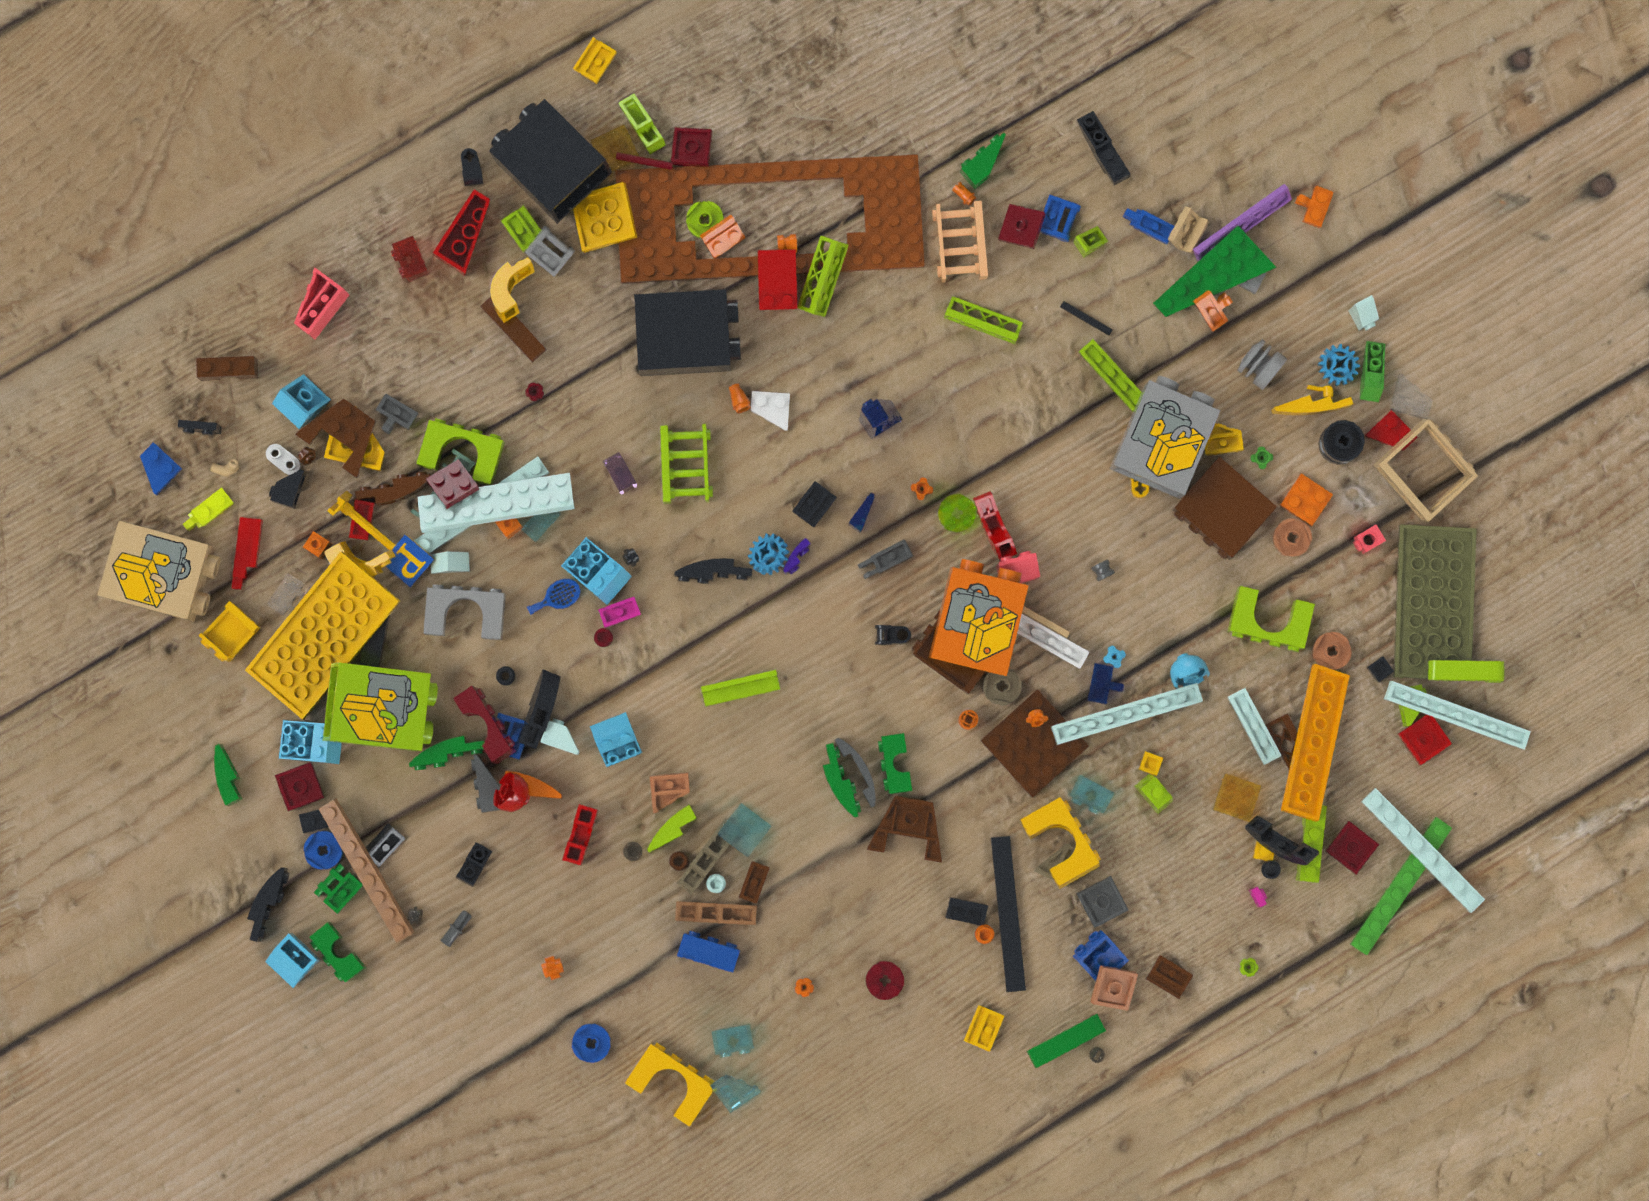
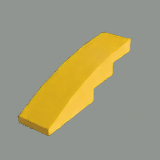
M1308 395L1276 406L1271 411L1272 414L1315 415L1351 407L1353 401L1349 397L1333 403L1331 396L1312 402L1311 396Z

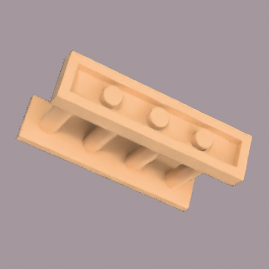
M974 201L973 207H970V209L940 211V204H936L935 210H932L933 222L936 221L940 258V266H937V276L941 277V282H946V275L965 273L979 274V280L987 279L988 269L982 201ZM974 218L975 226L971 228L942 230L941 219ZM970 235L976 237V244H973L972 247L944 249L943 246L944 237ZM974 254L978 259V263H975V265L945 267L944 256Z

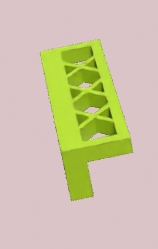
M820 236L797 306L798 309L814 315L826 316L849 244ZM827 241L831 244L829 250L824 252L823 248ZM822 260L824 265L823 268L819 271L817 266L818 263ZM817 279V286L813 289L812 281ZM809 297L812 300L810 308L805 307L806 300Z
M953 296L944 316L945 319L1012 344L1016 343L1023 325L1021 321ZM953 303L961 304L964 312L961 313L953 310ZM977 310L982 318L971 317L969 312ZM992 316L996 317L1000 325L990 324L986 319ZM1012 323L1018 327L1014 333L1006 330L1004 326Z
M772 670L702 686L701 690L705 707L777 691L780 690L777 672Z

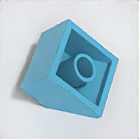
M303 374L280 389L272 404L300 430L310 423L329 404L331 399Z

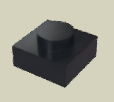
M1381 656L1366 667L1377 683L1394 672L1384 656Z

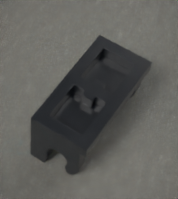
M949 897L945 918L982 925L985 923L988 905Z

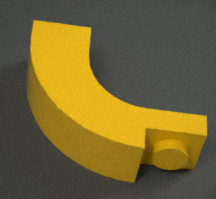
M528 257L518 261L512 267L508 262L505 263L496 272L492 280L491 298L495 310L503 323L520 313L517 303L511 297V291L518 282L535 272L533 264Z
M346 541L340 542L324 551L330 564L340 552H344L372 577L383 573L382 568L391 564V559L396 557L393 550H390L371 561H364L357 558L351 552Z

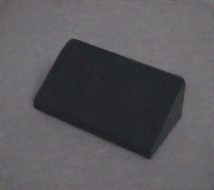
M388 823L366 846V849L374 863L380 867L406 838Z

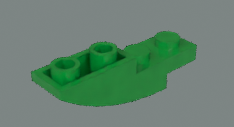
M466 736L442 741L416 756L409 763V767L415 768V771L426 770L428 765H434V768L445 767V763L450 762V754L454 758L464 756V752H471V755L483 753L482 745L485 741L467 743Z
M833 743L826 744L830 764L823 765L828 784L846 811L854 818L859 817L858 813L861 812L859 801H855L853 795L857 793L855 783H851L850 779L842 780L841 777H844L845 774L843 766L838 765L837 758H840L838 746L834 747Z

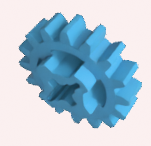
M1339 344L1336 349L1332 345L1330 350L1327 348L1324 350L1325 355H1320L1319 358L1323 361L1317 363L1318 366L1322 367L1318 372L1324 373L1322 379L1328 378V384L1335 381L1336 386H1339L1340 382L1346 385L1347 380L1351 382L1354 380L1353 376L1358 375L1355 369L1360 367L1359 364H1356L1359 357H1353L1355 351L1349 352V346L1342 349V344ZM1335 353H1341V354H1344L1345 356H1338V355L1335 354ZM1327 359L1330 363L1329 370L1327 369ZM1344 360L1341 367L1333 370V368L1336 367L1335 365L1337 363L1342 362ZM1349 360H1350V363H1351V369L1348 368V361H1349ZM1333 374H1340L1341 377H1335Z
M766 533L765 538L759 536L758 542H752L755 546L754 548H749L752 554L748 555V558L751 559L749 564L753 566L754 570L763 575L766 573L772 575L773 570L777 573L779 572V566L784 568L783 561H788L785 555L789 551L786 549L788 545L780 536L773 533L770 536Z

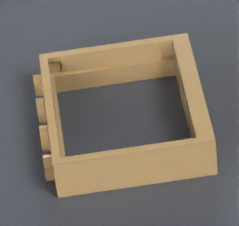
M1423 419L1374 464V467L1422 522H1429L1478 477L1474 472L1473 465L1469 462L1467 463L1462 458L1464 456L1463 453L1450 444V438L1446 434H1442L1438 430V424H1435L1430 419ZM1423 429L1464 475L1429 509L1421 503L1387 463Z

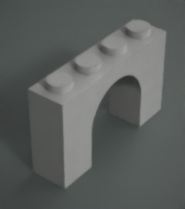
M432 585V588H427L423 634L445 636L446 616L449 608L457 601L472 600L480 606L483 614L481 638L502 640L506 594L501 593V589H490V592H484L482 588L471 587V590H463L461 586H452L451 589H444V585Z

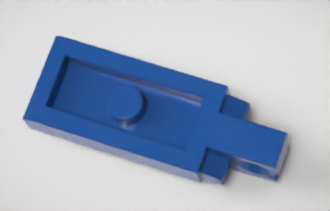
M1127 208L1123 214V218L1131 221L1129 225L1166 245L1168 244V238L1175 227L1174 225L1144 210L1137 209L1134 212Z

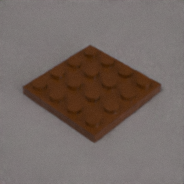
M1038 689L981 740L984 746L1032 798L1089 747L1082 738L1056 745L1051 726L1067 721ZM1035 709L1042 710L1044 716H1048V721L1039 727H1032L1030 723L1026 722L1029 712Z

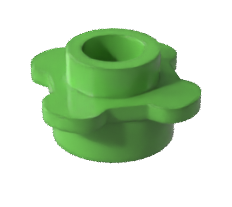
M1261 446L1255 454L1251 455L1250 459L1258 464L1260 469H1265L1266 464L1273 460V455Z

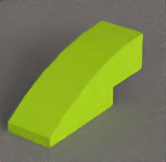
M635 94L618 103L650 155L666 146L663 137Z
M690 805L678 811L659 829L647 848L649 853L684 835L681 827L697 819Z

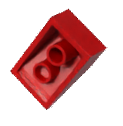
M796 249L758 250L759 310L797 309Z

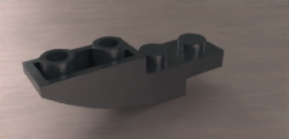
M1094 111L1078 118L1077 123L1092 153L1113 185L1115 186L1130 178L1129 170L1112 145L1111 138Z
M719 558L689 564L675 571L674 576L678 577V581L689 582L690 579H696L697 583L709 584V581H713L714 574H717L718 578L728 579L729 576H736V580L747 581L748 578H752L753 569L734 567V559Z
M542 669L529 703L530 709L517 742L534 749L537 748L543 731H546L561 676Z
M281 867L265 882L254 899L247 917L248 920L254 921L249 940L260 942L261 938L264 939L267 930L264 927L265 922L269 920L272 909L269 907L270 905L278 906V903H282L284 897L283 885L287 884L289 879L288 868Z

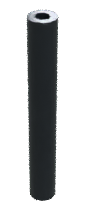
M1065 301L1060 306V308L1108 336L1113 330Z

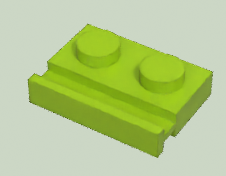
M524 205L501 220V223L523 253L541 231Z

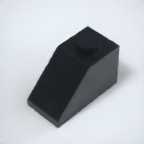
M300 469L277 481L275 486H272L270 489V500L295 509L307 473Z

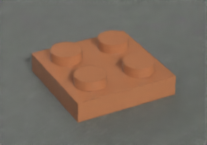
M1100 965L1090 1002L1094 1005L1128 1011L1138 973Z

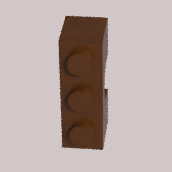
M255 356L196 358L197 378L201 381L220 380V378L224 377L258 379V359Z

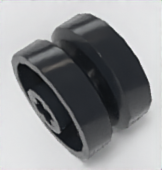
M1348 420L1336 421L1321 433L1318 442L1319 451L1329 463L1336 465L1347 464L1357 458L1363 451L1365 444L1364 434L1354 422Z

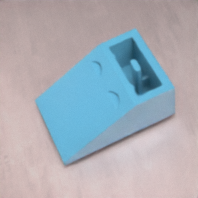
M587 537L561 565L606 605L610 603L632 577L620 564Z
M283 720L279 759L339 764L342 743L322 741L324 723Z

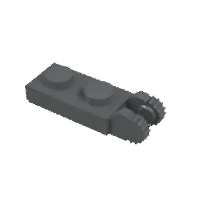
M904 539L872 555L871 558L858 564L859 569L865 568L872 562L874 563L876 569L868 571L863 575L864 579H867L912 558L913 554Z

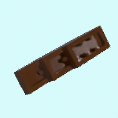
M491 297L480 306L532 363L546 351V348L516 316L503 323L495 310Z

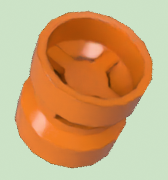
M790 234L787 238L783 235H777L778 249H796L797 253L796 234Z
M965 710L959 716V725L966 730L974 728L978 724V715L972 710Z

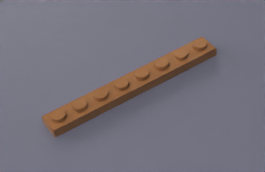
M337 798L320 807V813L396 943L413 934V928Z

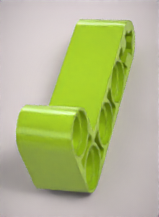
M1430 660L1428 661V680L1504 682V661Z

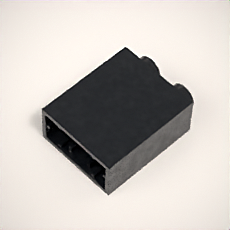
M544 99L538 105L531 103L526 106L519 115L520 122L510 131L503 129L498 132L491 142L493 147L489 152L496 163L558 224L598 187L612 171L606 159Z
M726 289L634 294L638 371L640 376L731 371V361L741 360L740 337L729 338V323H739L738 300H727Z

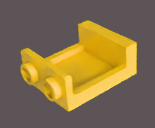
M229 601L224 606L226 609L204 633L198 635L202 638L200 642L208 649L210 647L216 651L214 655L222 662L224 660L231 662L261 629L241 609Z

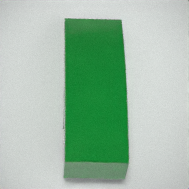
M217 744L215 745L214 753L216 782L225 806H230L242 799L234 784V781L240 779L223 745Z

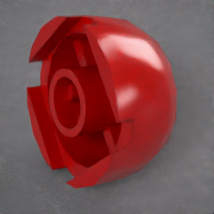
M511 772L505 774L499 781V784H501L500 790H495L494 806L502 811L516 812L529 802V787L521 776Z

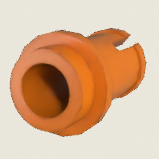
M959 182L958 185L956 184L952 189L964 201V205L970 206L976 200L975 193H971L962 182Z

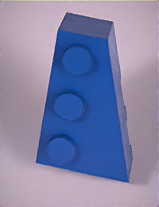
M689 931V934H683L677 956L733 973L740 950L737 949L738 945L726 942V945L718 943L719 939L710 936L707 939L700 938V933Z

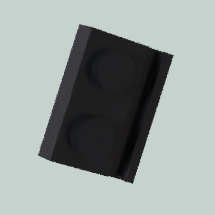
M178 420V428L186 434H194L195 432L208 436L221 434L222 427L218 423Z
M814 481L792 512L815 528L837 497Z

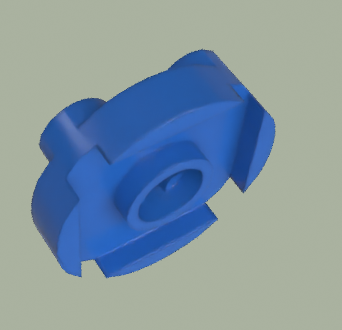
M319 831L310 835L304 844L306 861L316 869H330L336 866L343 856V850L333 833L329 831ZM326 845L328 854H323L321 856V851L319 850V847H324Z
M585 1024L575 1032L572 1039L574 1054L585 1062L595 1063L606 1057L611 1047L609 1033L598 1024ZM588 1038H591L592 1040L595 1039L597 1041L595 1043V1048H592L591 1046H586V1044L588 1043Z

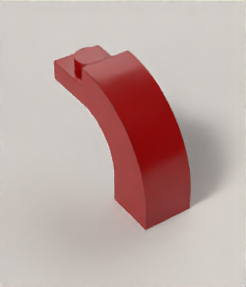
M989 491L974 497L973 500L978 517L999 561H1001V558L1016 555L1017 551L1013 539L1001 519L992 492Z

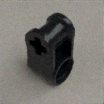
M472 148L464 149L461 153L464 186L484 184L477 152ZM469 154L473 157L472 162L467 160Z
M875 625V629H877L875 645H903L911 640V632L905 626ZM904 630L908 633V637L905 640H899L897 633Z

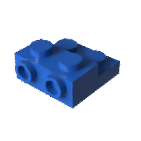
M1101 930L1093 932L1089 936V941L1085 945H1079L1073 955L1074 959L1087 971L1095 982L1100 965L1121 969L1129 961Z

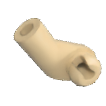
M231 459L224 466L213 463L210 471L228 477L236 473L240 466L237 460Z

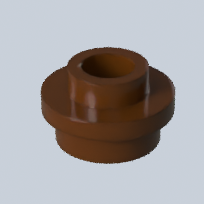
M309 447L303 448L298 454L299 462L302 465L311 464L315 460L316 451Z
M677 851L670 856L669 863L674 870L681 871L688 866L689 859L684 852ZM681 857L683 859L681 865L676 864V858Z

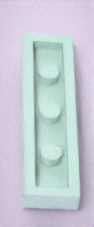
M1246 688L1228 696V700L1263 765L1282 756Z

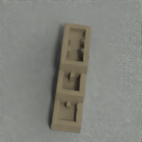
M724 819L677 884L690 894H693L740 832V829L727 819Z

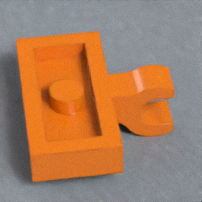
M1315 186L1310 199L1305 195L1299 194L1295 204L1307 208L1302 222L1321 228L1334 192Z
M1208 290L1193 301L1213 332L1228 322L1222 309L1232 304L1233 301L1225 292L1219 295L1216 300Z

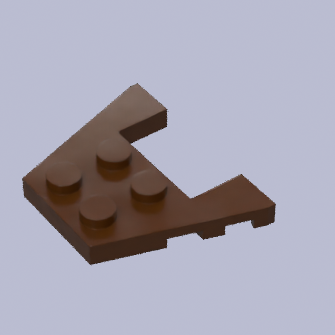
M342 399L299 430L295 435L311 445L321 430L330 434L353 451L342 468L358 478L376 421L347 400Z
M894 796L867 850L884 853L888 833L927 840L924 860L942 863L933 802Z

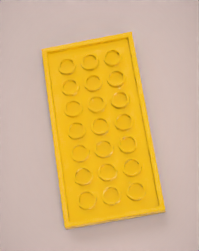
M340 552L245 671L304 720L328 691L331 664H350L399 604L400 600L344 552Z

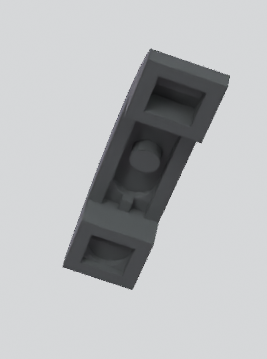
M840 738L835 739L843 757L849 754L853 757L868 785V788L862 792L870 807H874L876 801L875 788L865 762L849 744Z

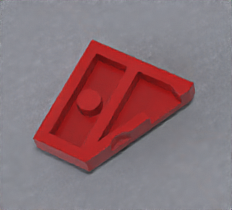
M1391 410L1364 436L1387 446H1395L1411 429ZM1415 436L1401 451H1404L1418 437Z

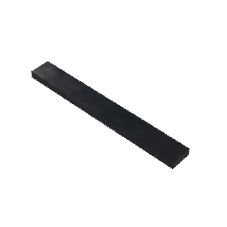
M1010 836L994 837L990 839L1006 992L1026 991Z

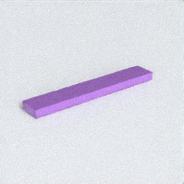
M1283 184L1196 246L1193 251L1197 261L1201 260L1237 226L1246 233L1292 200L1288 187Z

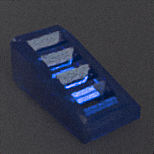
M873 493L868 495L848 523L850 527L859 533L863 530L874 501L875 494Z

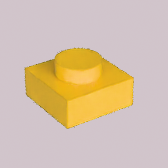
M1145 751L1138 770L1157 776L1163 757Z
M1256 840L1253 858L1263 861L1273 860L1274 853Z

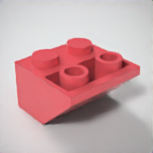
M1030 551L1020 553L1014 559H1012V556L1001 558V561L996 565L997 572H999V568L1022 573L1020 583L1040 578L1036 553L1031 554Z

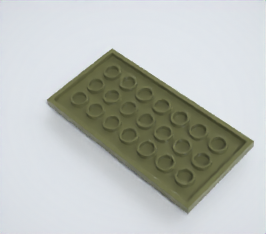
M1399 525L1393 677L1428 679V661L1430 660L1472 661L1477 528Z

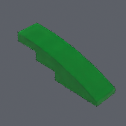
M1094 1014L1027 1050V1053L1034 1067L1038 1068L1100 1035L1106 1029L1098 1014Z

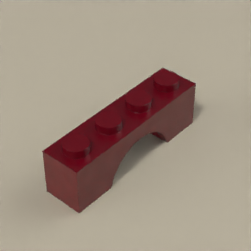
M470 686L453 699L463 715L468 717L480 716L484 719L488 734L482 747L491 762L499 764L516 752L513 747L515 742L509 735L505 734L504 730L506 728L501 720H497L494 716L496 712L492 705L487 704L485 701L486 695L483 690Z

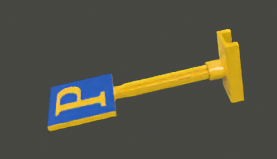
M348 491L344 492L337 498L338 501L327 511L332 516L339 511L346 516L348 515L389 551L393 550L396 557L392 558V563L385 567L411 587L435 558L407 534L397 544H394L354 510V507L348 503L353 495Z

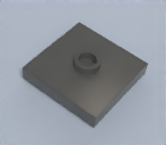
M1111 876L1076 893L1094 928L1128 911Z

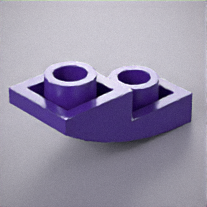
M807 538L802 540L789 556L783 570L785 575L788 573L792 575L800 568L798 565L801 561L797 556L800 555L802 557L810 550L808 547L811 543Z

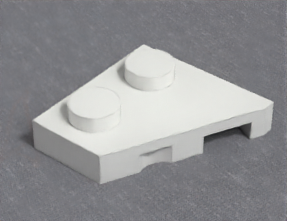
M752 391L751 411L765 418L770 423L779 426L784 431H788L790 394Z

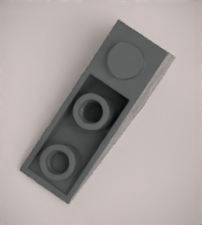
M476 754L474 759L471 760L472 771H476L477 776L474 779L475 790L479 791V798H476L477 808L481 809L482 813L499 811L500 809L494 806L493 798L495 790H500L501 786L479 755Z

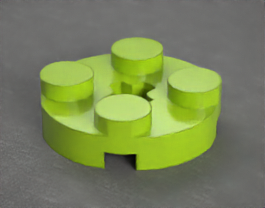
M700 201L689 208L686 223L690 233L701 239V234L722 221L724 217L721 208L711 201ZM702 216H709V224H701L702 220L700 218Z

